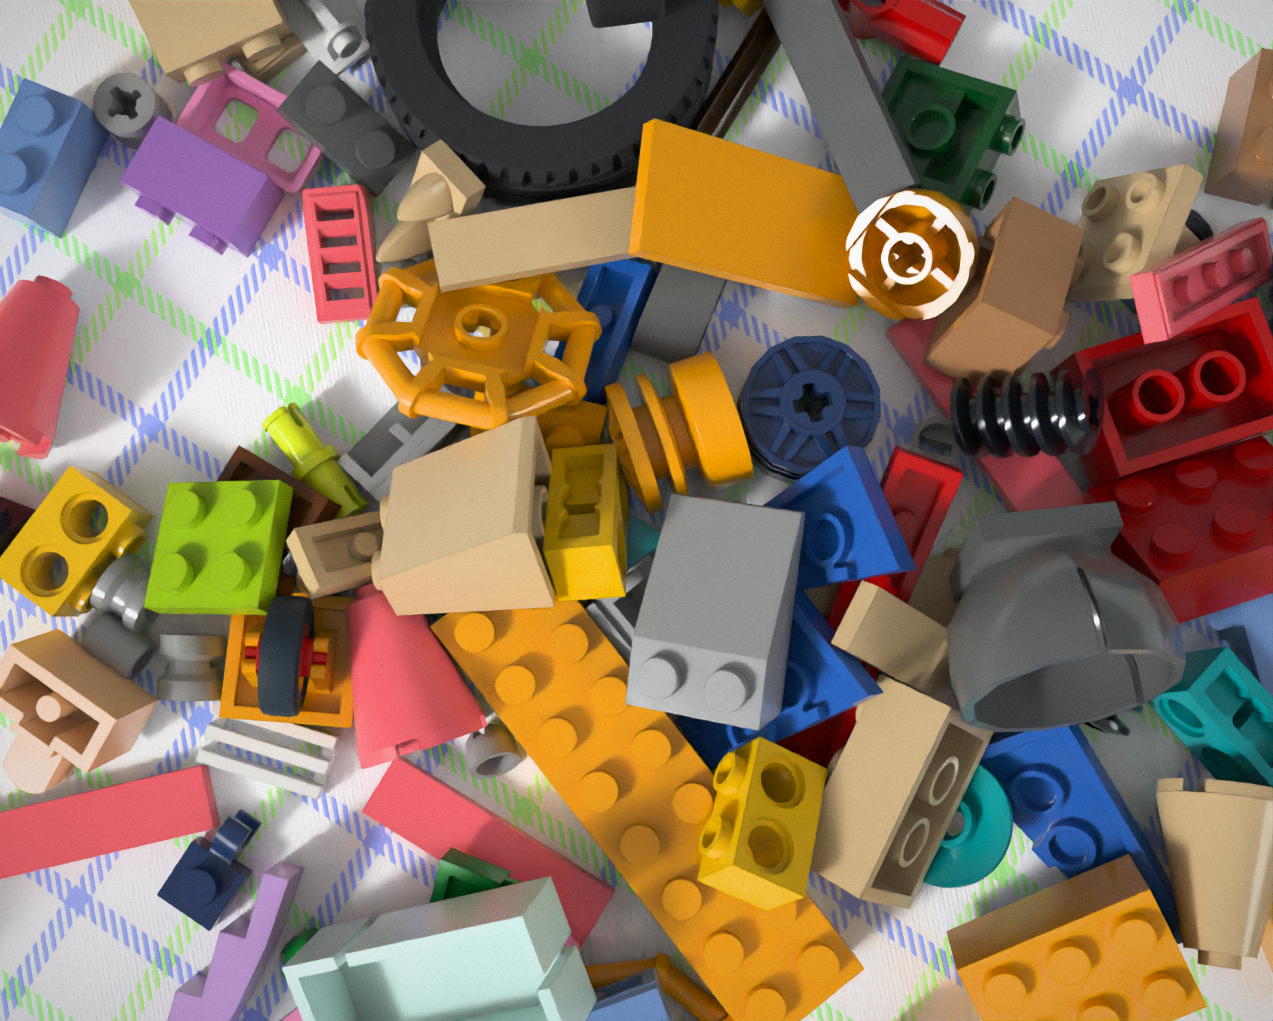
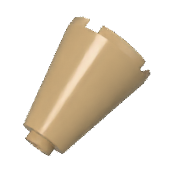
M1184 778L1158 779L1155 795L1183 948L1198 950L1197 964L1242 970V957L1255 959L1258 957L1273 904V787L1205 779V784L1198 785V791L1183 789Z

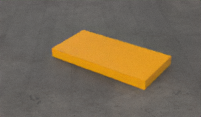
M654 118L643 124L628 255L846 309L858 306L859 295L852 287L848 272L852 269L849 262L850 249L846 251L847 237L860 214L842 175Z

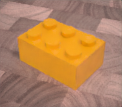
M1129 854L946 931L956 971L982 1021H1174L1208 1007L1150 888Z

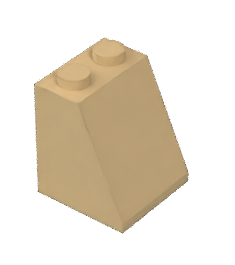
M128 0L164 75L180 84L187 81L190 87L200 86L221 77L225 73L222 66L225 62L228 63L244 55L248 61H255L277 52L283 47L280 39L293 34L280 0Z
M536 416L518 418L498 426L496 429H490L393 468L390 494L383 495L380 502V520L384 531L382 549L376 550L373 553L371 571L375 588L378 591H383L396 616L555 607L556 590L543 553L552 464Z

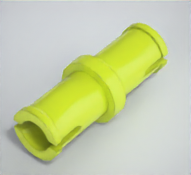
M295 402L289 403L287 407L285 405L280 407L263 421L262 427L264 430L269 432L294 466L291 472L292 476L342 506L334 520L360 515L369 507V501L361 495L337 462L341 458L338 451L333 445L325 446L300 412V408Z

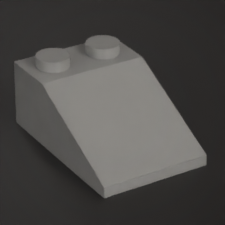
M678 493L671 494L633 634L625 704L757 731L781 714L805 512Z

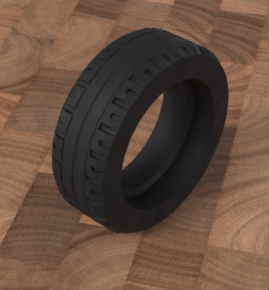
M367 0L364 6L365 32L370 44L368 50L374 70L399 124L411 143L422 151L441 139L486 186L482 198L495 197L497 203L507 206L514 205L516 207L535 204V202H548L635 186L637 183L643 124L655 118L689 129L703 106V98L707 95L712 74L719 18L718 0H661L660 16L657 20L652 21V39L648 58L634 86L610 106L581 120L550 126H529L503 121L479 111L463 98L452 84L442 64L438 46V20L446 0Z

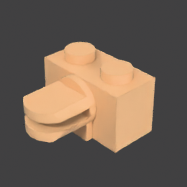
M60 629L10 644L0 662V712L13 720L9 729L17 734L7 752L3 768L9 780L17 788L27 793L40 794L68 780L76 766L85 773H88L131 751L159 700L131 679H126L103 663Z

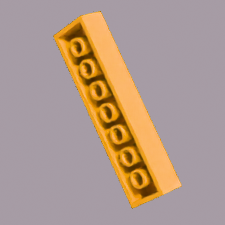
M556 593L555 607L447 613L430 626L733 1021H801L865 969L852 948L807 891L804 898L765 911L697 881L702 860V854L699 852L698 847L699 839L705 824L712 816L717 790L713 787L715 773L713 770H710L695 747L667 712L625 704L630 665L585 611V606L580 600L559 602ZM748 847L749 853H750L751 857H752L753 860H754L752 851H751V849Z

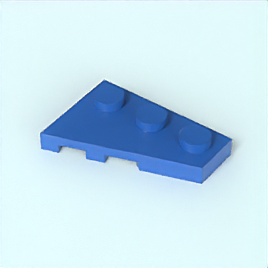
M843 447L763 505L805 512L796 589L807 590L917 570L863 447Z
M796 589L781 714L759 731L679 715L675 719L710 770L717 769L718 764L727 753L735 751L758 737L776 744L884 693L855 656L831 643L836 633L802 589Z

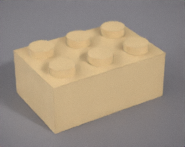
M880 674L876 683L884 693L857 706L855 714L857 723L845 747L840 748L834 754L828 765L826 776L828 783L823 792L810 870L858 899L910 909L994 732L967 725L959 711Z

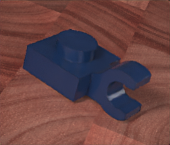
M240 809L235 817L232 815L228 816L216 833L212 843L202 836L194 839L157 893V896L208 931H211L219 924L253 872L237 860L259 830L262 822L243 809Z

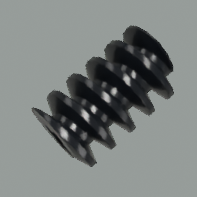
M1094 368L1087 369L1083 388H1077L1074 376L1070 370L1059 371L1055 390H1050L1044 372H1036L1031 376L1028 392H1024L1020 377L1017 374H1010L1005 377L1002 394H999L996 381L992 376L980 378L977 384L976 395H974L971 383L967 378L957 379L951 389L950 416L958 446L964 455L972 460L985 458L989 453L998 459L1011 457L1014 452L1022 457H1033L1038 455L1041 450L1049 456H1059L1064 454L1068 448L1076 455L1091 453L1097 445L1104 417V390L1099 373Z

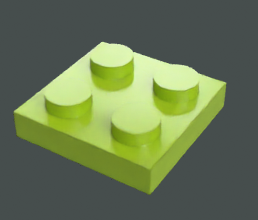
M281 480L168 483L144 608L159 614L267 615L270 604L276 595L294 488Z

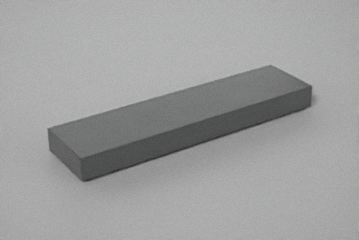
M762 0L858 213L861 214L885 195L916 188L921 185L920 178L838 0Z

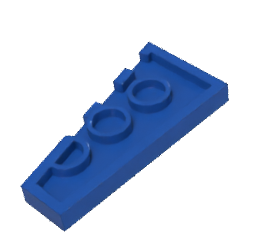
M1076 724L1045 731L993 733L979 764L991 772L1004 788L1011 804L1013 822L1033 842L1031 850L1049 869L1056 866L1067 879L1129 854L1150 888L1176 943L1181 944L1182 938L1171 880L1079 725Z

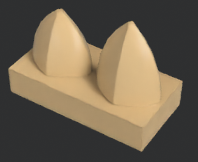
M441 139L422 150L410 189L398 208L396 216L400 221L380 246L376 255L377 262H399L427 254L430 259L434 258L427 223L475 214L486 186Z
M380 510L294 528L286 542L298 568L296 575V586L298 589L309 594L310 599L373 583L371 571L372 557L376 550L382 549L384 535L380 520Z

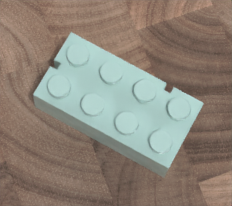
M551 876L384 913L374 923L371 917L322 927L282 967L303 1021H586L597 1001L577 945L564 947L572 931Z

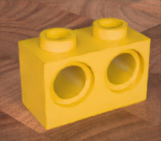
M614 443L552 449L543 553L559 602L626 597L630 493Z
M70 465L0 557V578L52 617H79L81 613L86 614L95 608L90 604L91 594L108 566L125 553L135 555L142 547L148 535V532L144 529L154 515L96 472ZM104 505L108 513V523L105 530L98 536H95L90 528V517L97 507ZM63 557L68 564L69 573L65 583L58 588L52 580L51 573L56 560Z
M758 737L735 751L727 753L718 764L713 778V787L717 790L712 816L705 824L699 839L698 847L699 852L702 854V860L697 881L765 911L804 898L828 769L762 737ZM748 847H749V848L751 849V851H752L754 860H753V858L751 857V855H750V853H749Z

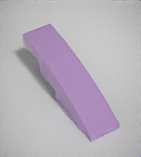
M279 861L263 872L251 919L247 920L238 917L219 932L208 975L195 974L175 991L167 1021H236L252 997L283 933L305 867Z

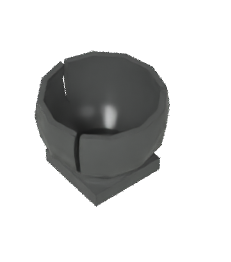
M1116 501L977 516L949 576L954 601H960L947 627L951 689L963 720L967 725L993 732L1045 731L1096 721L1145 704L1144 700L1155 699L1182 680L1186 656L1181 627L1162 591L1154 581L1111 553L1110 545L1124 526Z

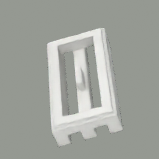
M221 700L214 702L211 711L214 713L212 722L206 726L203 737H206L203 748L199 749L195 762L316 800L323 796L341 735L306 724L235 719L322 746L321 755L317 757L226 728L229 718H219ZM221 742L314 771L313 780L220 751Z

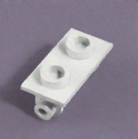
M280 0L292 31L315 60H321L337 76L341 75L369 52L370 44L366 38L365 22L347 0Z

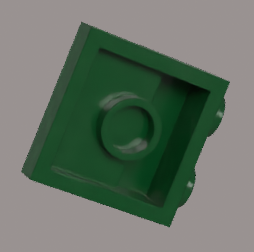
M901 55L881 96L922 183L916 188L943 193L957 201L968 215L973 208L983 211L989 204L997 183V175L992 173L994 166L1001 154L1012 156L1016 152L1024 134L1026 122L1025 119L1020 118L1017 90Z

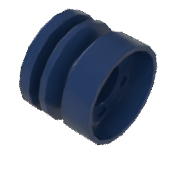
M823 335L794 336L770 347L751 367L736 403V409L744 430L752 464L766 476L793 484L845 446H857L865 449L872 441L881 417L880 387L869 364L849 345ZM803 393H807L810 403L821 402L823 409L814 418V422L810 421L807 412L796 413L794 410Z

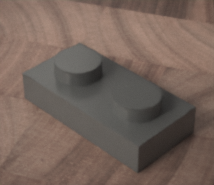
M321 60L317 61L276 110L282 118L357 184L364 185L373 198L378 197L417 150L411 142Z

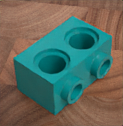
M1228 646L1185 652L1186 664L1182 680L1155 699L1146 701L1216 780L1273 787V697Z

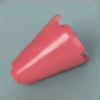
M37 275L34 281L18 280L0 301V442L7 443L11 440L21 443L16 455L42 460L48 457L53 447L80 308L71 299L73 292L67 286L52 278Z
M374 583L354 590L357 601L346 606L357 757L361 769L399 759V755H406L418 750L422 751L486 727L487 722L484 711L445 646L430 628L432 624L426 614L396 616L383 591H378Z

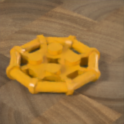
M434 258L404 269L390 267L380 275L378 279L380 291L367 323L355 335L357 354L371 362L398 399V409L401 413L411 419L424 415L490 430L521 417H537L562 405L569 407L577 405L586 395L587 390L584 379L593 345L600 338L602 328L598 316L586 311L558 279L555 272L441 293ZM542 297L553 313H547L543 307L539 313L532 305V300ZM408 305L416 309L412 322L396 321L401 307ZM478 326L490 328V337H476L469 333H474ZM548 341H565L567 343L562 362L545 353ZM413 350L420 359V371L416 376L412 374L397 354L398 352ZM533 377L542 384L505 400V395L514 394L522 388L524 380ZM444 384L483 392L485 401L439 390Z

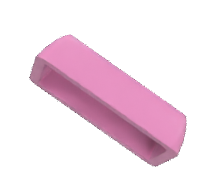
M227 62L223 63L222 66L225 73L221 77L196 88L179 116L176 125L268 175L279 188L288 193H301L324 154L311 143V148L299 168L294 172H287L269 162L268 154L282 131L292 130L303 136L276 112L277 108L288 96ZM235 100L258 111V119L246 139L240 143L227 139L215 130V126L227 105Z

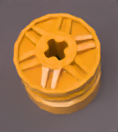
M710 350L668 365L671 395L660 398L645 373L634 377L641 403L639 406L631 408L620 381L604 387L608 407L606 426L611 442L614 443L626 483L630 485L642 501L648 515L664 509L656 481L667 478L673 494L688 495L685 471L695 467L711 492L753 479V466L744 430L725 377Z

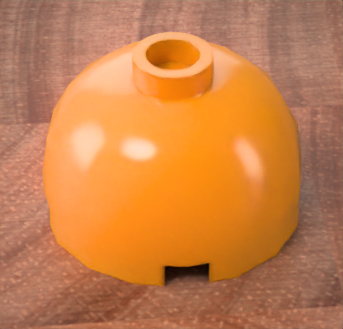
M910 188L885 195L857 217L847 237L846 251L850 249L849 262L852 269L848 272L852 287L864 303L888 319L902 321L905 317L912 319L924 317L922 320L936 317L964 294L976 273L980 243L974 222L957 201L939 191Z

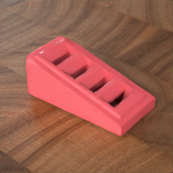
M359 184L302 190L304 223L317 322L319 324L368 320L380 291L378 263L376 260L373 198L366 187ZM354 213V218L325 220V215ZM357 236L358 245L327 247L328 238ZM360 262L361 271L329 273V265ZM363 287L364 298L331 300V290Z

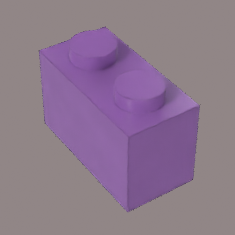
M160 115L156 118L120 178L123 184L139 196L134 204L135 207L167 226L170 225L174 217L193 227L188 235L190 238L221 256L229 247L248 258L285 196L268 175Z

